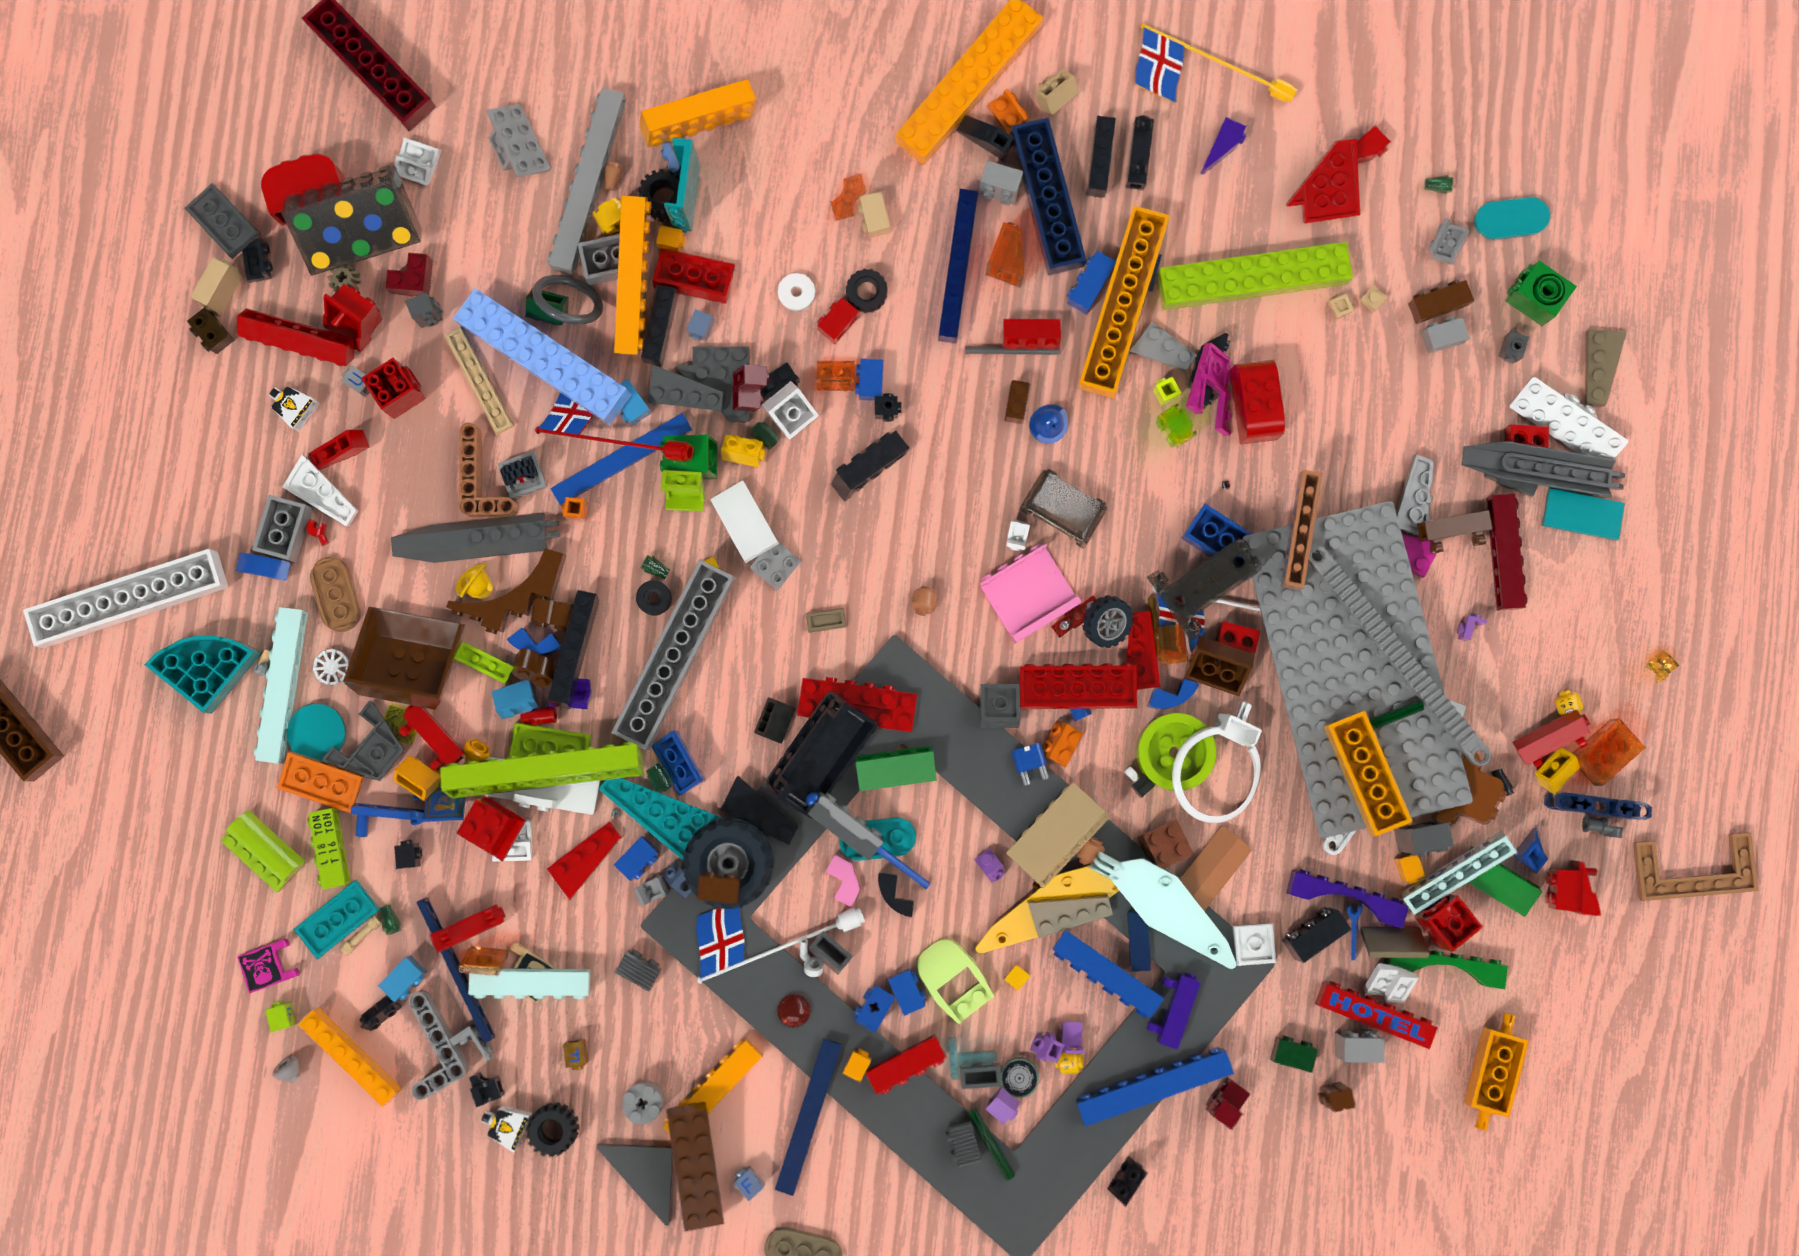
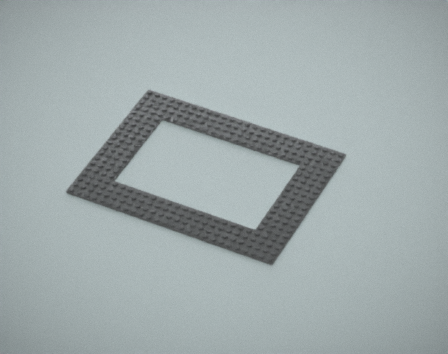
M893 635L853 680L857 681L856 685L864 686V682L876 684L875 688L883 689V685L894 686L895 691L917 694L912 732L876 728L857 756L894 751L900 744H905L909 749L932 746L936 772L1016 842L1022 837L1024 830L1030 828L1035 823L1036 818L1040 814H1044L1049 804L1053 800H1057L1061 796L1063 789L1068 786L1062 778L1046 765L1048 779L1046 777L1045 780L1042 779L1038 767L1027 771L1030 784L1024 785L1021 774L1017 772L1011 751L1024 748L1025 746L1004 728H980V707L896 635ZM854 759L853 763L843 774L842 779L831 791V795L836 799L835 803L839 806L842 804L847 806L860 791L856 759ZM766 781L757 792L792 821L798 829L790 845L764 833L773 851L774 869L771 880L764 892L750 904L740 907L744 934V960L780 946L751 920V916L827 829L815 819H811L777 800L766 787ZM1109 819L1093 835V837L1103 842L1104 854L1119 862L1141 858L1147 860L1143 849ZM1075 854L1058 874L1085 867L1086 865L1080 863V858ZM726 858L725 865L730 868L733 867V860ZM687 881L681 883L680 888L682 890L689 888ZM672 888L641 923V928L698 978L700 976L701 957L696 934L697 916L717 908L697 900V896L692 892L685 898ZM1118 891L1109 898L1113 915L1104 918L1129 939L1127 912L1137 911L1124 895ZM1208 906L1204 912L1226 938L1235 958L1233 927ZM1148 926L1150 958L1164 970L1163 976L1151 990L1164 998L1151 1018L1148 1016L1143 1018L1135 1012L1137 1008L1132 1011L1016 1150L1010 1149L991 1132L1015 1174L1008 1181L1005 1180L973 1123L972 1126L982 1161L962 1167L958 1166V1162H953L951 1151L954 1150L952 1143L948 1144L945 1132L949 1131L948 1125L970 1119L968 1111L925 1073L918 1077L916 1074L909 1077L910 1081L901 1086L899 1084L892 1086V1090L884 1095L881 1093L876 1095L866 1074H864L861 1082L843 1074L853 1049L858 1051L860 1048L869 1053L871 1062L867 1069L898 1054L900 1051L878 1031L872 1033L853 1021L856 1017L853 1015L854 1010L817 977L806 975L804 966L785 949L702 982L810 1078L823 1039L842 1044L827 1093L1010 1256H1032L1162 1101L1153 1102L1085 1127L1075 1100H1078L1082 1094H1095L1099 1088L1105 1086L1109 1088L1114 1087L1119 1081L1134 1080V1077L1138 1074L1146 1073L1148 1075L1154 1073L1153 1070L1158 1067L1164 1066V1068H1168L1175 1061L1183 1060L1185 1062L1190 1060V1056L1202 1053L1273 969L1274 963L1236 965L1235 968L1230 969ZM1185 972L1196 975V980L1201 983L1177 1050L1156 1041L1158 1034L1146 1028L1149 1021L1160 1026L1162 1025L1174 990L1162 984L1164 977L1177 981L1179 973L1185 975Z

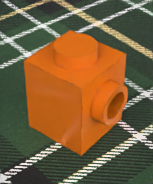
M565 497V503L562 504L563 516L568 520L586 521L588 502L585 499Z

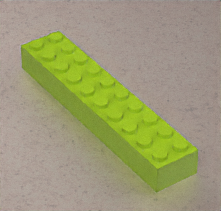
M1347 242L1162 267L1157 273L1162 311L1347 285L1353 279Z
M625 742L622 746L608 744L598 749H595V747H585L582 751L567 749L564 750V753L557 754L554 751H550L540 756L527 754L524 758L509 756L505 760L499 761L494 758L487 759L486 762L482 763L468 761L466 765L450 763L447 764V767H441V791L453 799L645 775L643 752L634 742Z

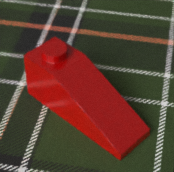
M1376 125L1357 141L1358 164L1371 161L1377 155L1380 158L1388 151L1386 147L1391 141Z
M346 430L308 454L313 465L318 470L356 456L370 447L363 430Z

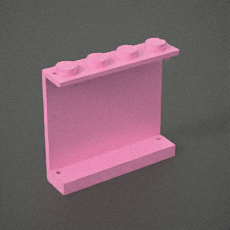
M1037 544L1030 549L1031 553L1028 555L1021 554L1013 559L1015 562L1010 566L1006 563L997 569L999 572L992 576L991 573L981 579L982 583L979 585L1015 644L1082 603L1080 598L1075 596L1048 553L1046 544L1042 546Z

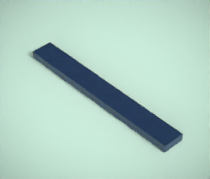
M424 898L417 901L416 903L431 934L443 929L429 899ZM450 947L442 951L441 954L484 1043H487L496 1036L478 999L474 998V995H469V981L453 948Z
M825 1038L822 1041L775 1187L776 1191L791 1196L794 1195L842 1047L840 1043Z

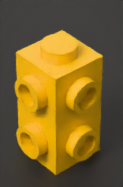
M725 435L721 455L723 461L759 468L761 461L765 460L766 450L763 448V442L757 439L741 438L738 435Z

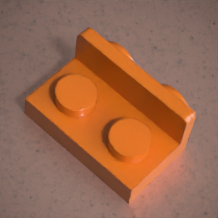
M1007 88L1004 90L1003 95L988 103L987 107L1002 129L1011 135L1012 126L1026 123L1028 113L1024 107L1021 108L1019 106L1016 95Z

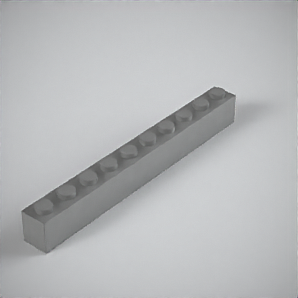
M602 87L601 94L598 93L596 97L597 107L591 114L590 121L592 123L590 128L586 130L585 146L581 147V159L575 166L574 173L576 176L569 186V199H566L564 202L565 212L559 219L558 227L560 228L558 234H555L553 239V251L548 255L547 261L552 270L574 276L580 256L578 243L585 240L605 174V166H607L626 105L627 100L624 93Z

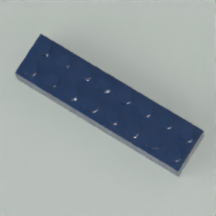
M1049 117L1012 126L1013 146L1019 168L1023 171L1022 180L1047 275L1084 267L1086 256Z

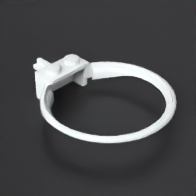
M1241 701L1235 717L1219 713L1215 725L1203 728L1192 734L1182 744L1175 757L1172 770V783L1175 795L1183 809L1200 821L1221 823L1236 817L1249 805L1256 792L1261 771V761L1255 745L1262 730L1246 722L1252 707L1251 704ZM1219 734L1242 746L1246 745L1248 747L1247 750L1250 753L1254 766V781L1249 796L1238 809L1227 815L1208 816L1194 809L1187 801L1182 790L1180 774L1183 760L1190 748L1206 737Z

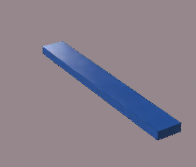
M681 413L632 442L660 446L663 436L685 435L691 432L692 428L684 414ZM625 445L550 489L559 505L565 503V497L575 498L657 450Z

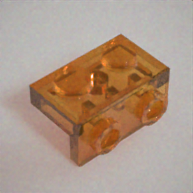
M1184 624L1158 626V631L1155 634L1161 650H1158L1159 661H1162L1163 665L1188 662Z

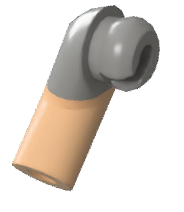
M264 649L258 664L254 666V672L260 676L265 675L269 668V650Z

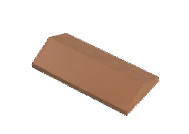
M1220 826L1179 880L1205 911L1252 850L1238 836Z

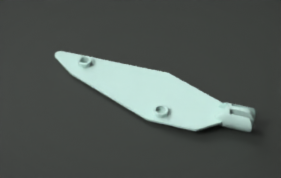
M1100 851L1098 852V857H1095L1094 863L1089 868L1111 879L1148 926L1230 969L1236 967L1237 964L1228 941L1177 876L1143 858L1119 862Z

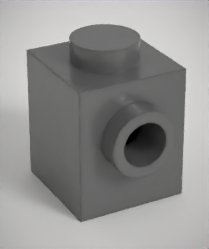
M1510 331L1504 336L1499 357L1508 363H1517L1524 356L1529 337Z

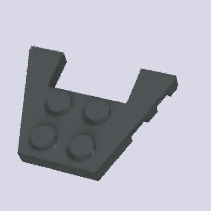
M369 700L359 715L372 724L374 728L350 758L335 747H332L321 761L381 781L404 753L405 749L375 704Z

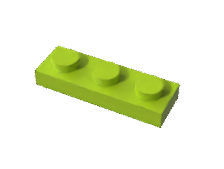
M462 642L456 653V660L504 684L508 683L512 675V665L468 643Z

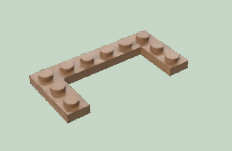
M1751 833L1728 834L1733 873L1660 879L1655 841L1633 842L1640 901L1759 891Z

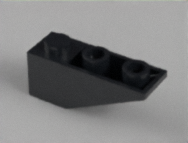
M967 115L956 129V132L1002 161L1013 146V136L999 127Z

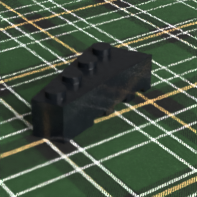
M897 431L891 434L889 432L880 438L881 441L879 443H872L865 449V453L862 455L860 453L856 454L851 459L852 462L848 465L844 463L836 469L837 473L831 485L844 502L850 498L849 496L853 490L860 491L868 483L869 478L874 480L883 472V468L888 469L907 454L910 448Z

